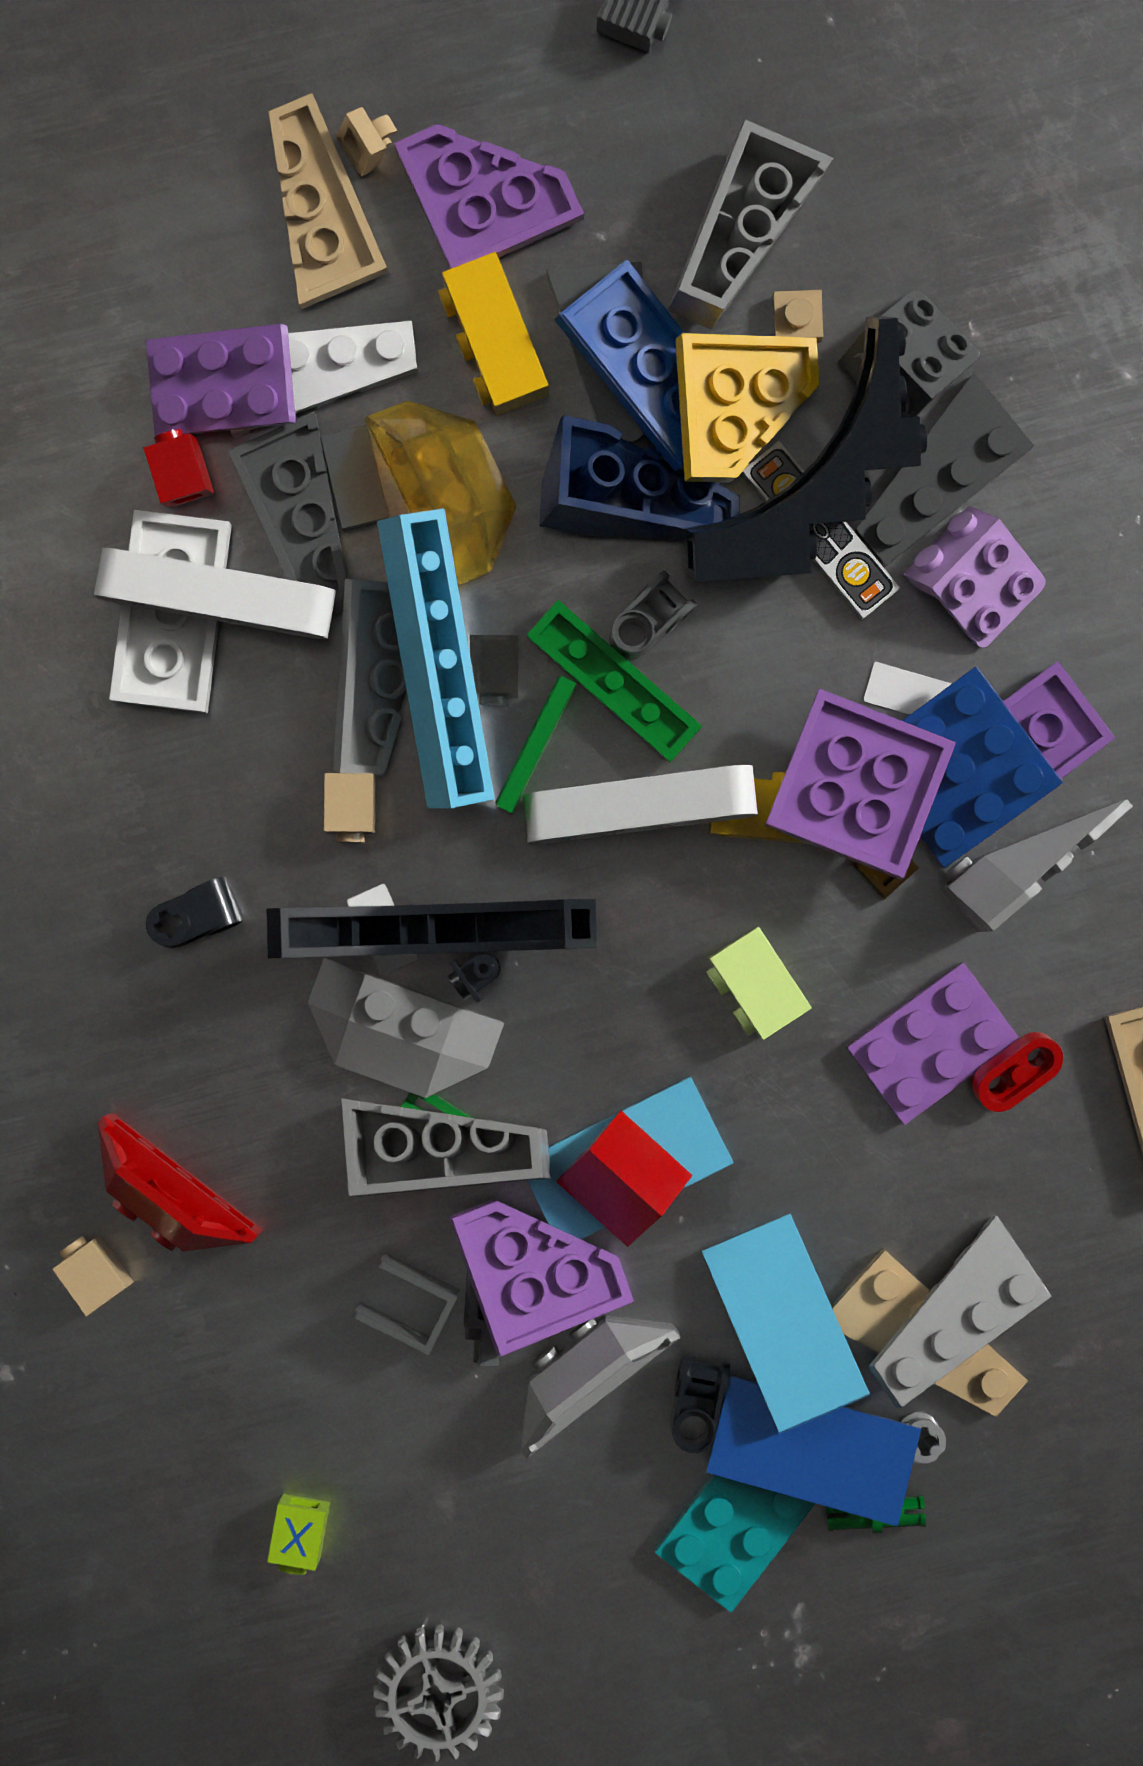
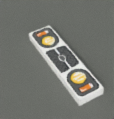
M778 441L747 466L741 474L765 502L787 488L804 470L782 443ZM846 521L809 524V531H814L817 541V555L812 561L861 620L900 590L898 584Z

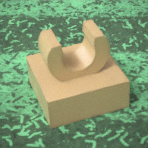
M363 107L346 113L336 137L359 176L362 177L377 169L387 147L392 143L389 136L396 134L397 129L388 115L380 116L371 122Z

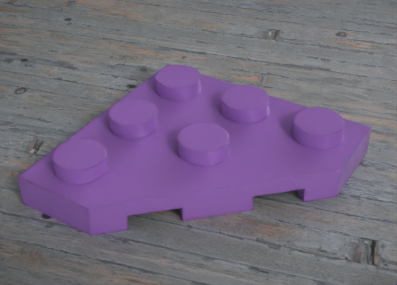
M435 124L394 143L395 150L450 269L495 251L498 258L584 220V212L564 170L548 164L543 166L519 157L518 153L486 141L481 143L456 134V130L440 124Z
M492 1199L448 1217L496 1354L499 1356H504L634 1302L618 1256Z

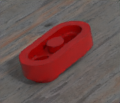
M1031 1032L1023 1035L984 1063L975 1072L972 1079V1092L975 1098L990 1111L1004 1112L1013 1108L1059 1073L1063 1064L1062 1049L1044 1033ZM1039 1049L1037 1057L1028 1061L1030 1052ZM1000 1077L998 1085L989 1089L990 1082L994 1078Z

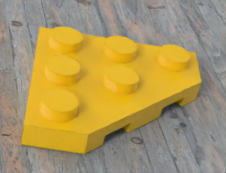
M682 333L675 339L685 482H731L743 472L753 457L775 436L791 418L790 416L820 385L817 338Z

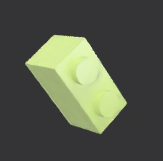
M759 927L753 928L707 958L713 966L706 971L708 977L721 996L727 992H730L739 1006L732 1013L747 1036L756 1032L758 1037L764 1040L812 1009Z

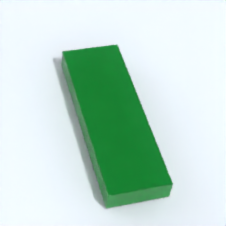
M563 676L557 677L495 801L498 809L513 815L576 689L575 682Z

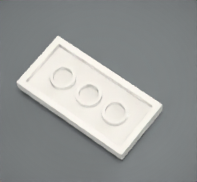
M134 510L129 551L226 568L232 524L229 521ZM122 604L109 700L117 703L208 714L219 621Z

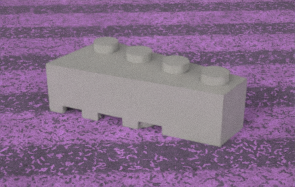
M745 119L732 143L667 311L712 329L816 187L834 158Z
M341 1098L349 1196L363 1197L551 1178L547 1130Z

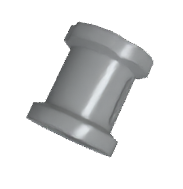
M921 1411L907 1413L901 1418L900 1422L920 1428L924 1427L931 1435L924 1438V1446H917L914 1461L923 1464L936 1461L946 1448V1437L944 1431L938 1426L934 1418Z

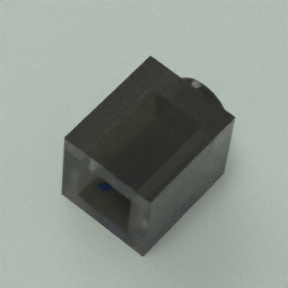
M470 635V659L477 698H480L479 705L508 706V698H519V635Z

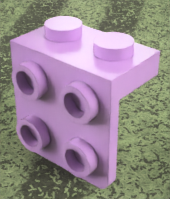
M968 506L963 512L954 516L949 522L947 529L931 546L921 550L916 556L914 563L903 573L913 587L936 597L970 640L982 648L990 645L1044 589L1046 584L1045 577L1002 521L971 506Z

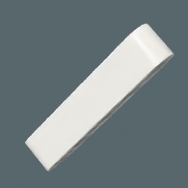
M102 548L93 597L124 605L314 639H328L336 591L310 583L126 550Z
M752 765L717 767L539 791L523 795L528 844L572 841L735 820L758 815Z

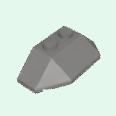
M328 958L323 959L308 1001V1005L334 1065L424 1098L487 1069L504 1026L502 1021Z
M604 1315L597 1322L591 1319L574 1328L569 1334L573 1341L559 1352L553 1346L537 1357L531 1363L535 1370L529 1375L520 1451L526 1459L529 1458L539 1448L666 1348L679 1340V1331L673 1323Z

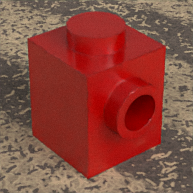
M182 429L163 432L154 437L155 444L143 447L160 504L171 508L215 494L199 441L190 433L183 435Z

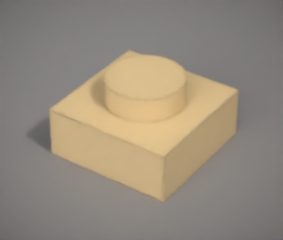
M822 290L774 291L772 296L774 336L817 338V342H822Z

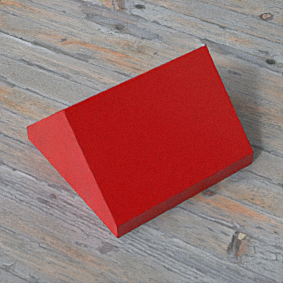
M620 1110L556 1180V1183L628 1247L663 1216L693 1175Z

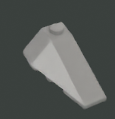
M1127 799L1117 801L977 857L973 861L968 856H965L945 873L950 881L940 889L977 932L995 931L1042 890L1037 882L1041 879L1045 882L1055 874L1063 871L1073 862L1074 855L1072 853L1077 848L1083 850L1133 806Z

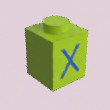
M283 1494L277 1505L267 1562L278 1564V1570L288 1574L303 1575L307 1573V1570L316 1571L321 1557L330 1502Z

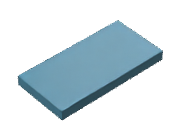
M691 1076L622 1110L693 1175L684 1188L734 1163ZM617 1113L548 1146L551 1178L528 1181L548 1224L579 1239H583L605 1228V1226L556 1183V1180Z
M791 1214L702 1251L779 1434L870 1396Z

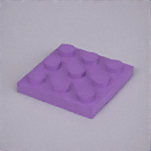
M819 688L765 826L902 880L910 864L956 742Z

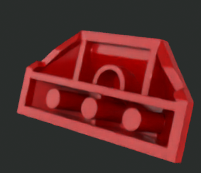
M114 1113L104 1115L98 1122L106 1192L115 1198L112 1205L126 1218L135 1221L139 1217L152 1227L153 1230L150 1232V1235L159 1244L171 1251L177 1247L185 1252L252 1243L261 1234L262 1228Z

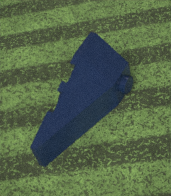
M566 415L560 418L542 480L539 526L582 535L685 540L684 528L720 522L740 514V495L716 482H685L683 470L679 469L675 472L666 461L661 459L662 455L657 450L649 446L644 450L631 442L623 440L621 438L623 432L608 424Z

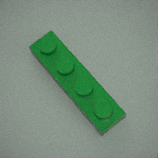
M559 600L552 605L526 635L527 639L669 763L675 759L702 728L700 723Z

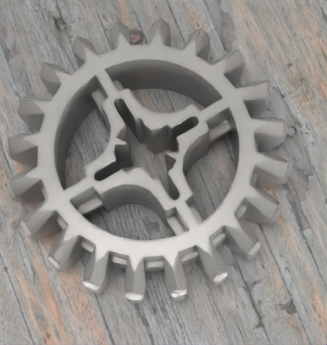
M443 1625L436 1626L434 1638L428 1639L424 1628H418L415 1633V1645L406 1636L400 1637L398 1647L401 1653L391 1649L385 1652L384 1660L388 1666H378L375 1673V1678L382 1684L374 1686L372 1690V1698L383 1701L375 1707V1717L381 1719L389 1718L383 1725L382 1732L384 1735H392L399 1731L400 1734L396 1741V1747L398 1750H402L409 1742L415 1744L413 1750V1757L415 1759H420L424 1748L432 1749L431 1757L435 1763L440 1761L442 1749H448L452 1759H458L461 1753L460 1743H463L471 1751L478 1748V1740L475 1734L486 1738L491 1735L492 1727L487 1720H499L501 1709L494 1703L502 1701L504 1697V1689L494 1685L501 1680V1670L488 1668L493 1662L492 1652L486 1651L476 1656L480 1640L474 1637L470 1639L466 1646L461 1643L463 1630L460 1628L455 1629L452 1639L443 1638L445 1631ZM439 1658L457 1663L469 1675H466L464 1671L458 1673L446 1671L441 1666ZM421 1662L423 1681L416 1686L410 1687L409 1693L399 1696L398 1684L401 1678L412 1666ZM432 1678L439 1691L446 1693L444 1709L441 1700H438L436 1694H430ZM477 1691L478 1701L466 1718L455 1724L453 1706L465 1700L468 1693ZM416 1714L429 1715L434 1719L437 1727L424 1725L412 1716Z

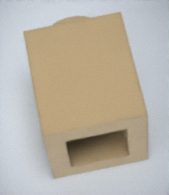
M325 773L324 832L336 834V842L365 843V834H376L377 777L374 774Z
M101 1235L89 1243L84 1236L75 1240L59 1252L64 1261L52 1269L86 1317L134 1282Z

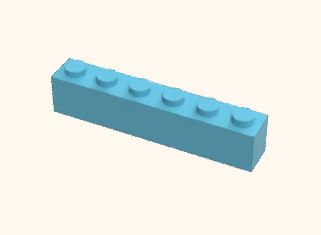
M445 509L403 514L379 520L377 525L427 808H455L494 800Z

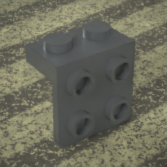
M913 289L881 316L898 318V326H902L904 329L906 349L905 354L899 356L900 376L905 378L907 385V401L904 406H901V413L919 416L938 394L979 358L980 353L968 337L937 308L932 300L922 291ZM865 330L838 361L856 382L864 355Z

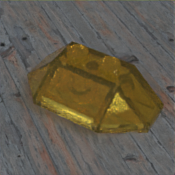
M405 401L366 416L364 420L409 512L417 513L445 509L458 586L489 574L513 517L516 504L476 422L412 401Z

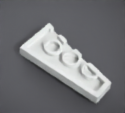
M412 321L288 333L295 414L316 406L317 408L336 402L335 399L358 391L361 393L418 372ZM255 428L231 430V435L233 438H237L250 433L249 430Z

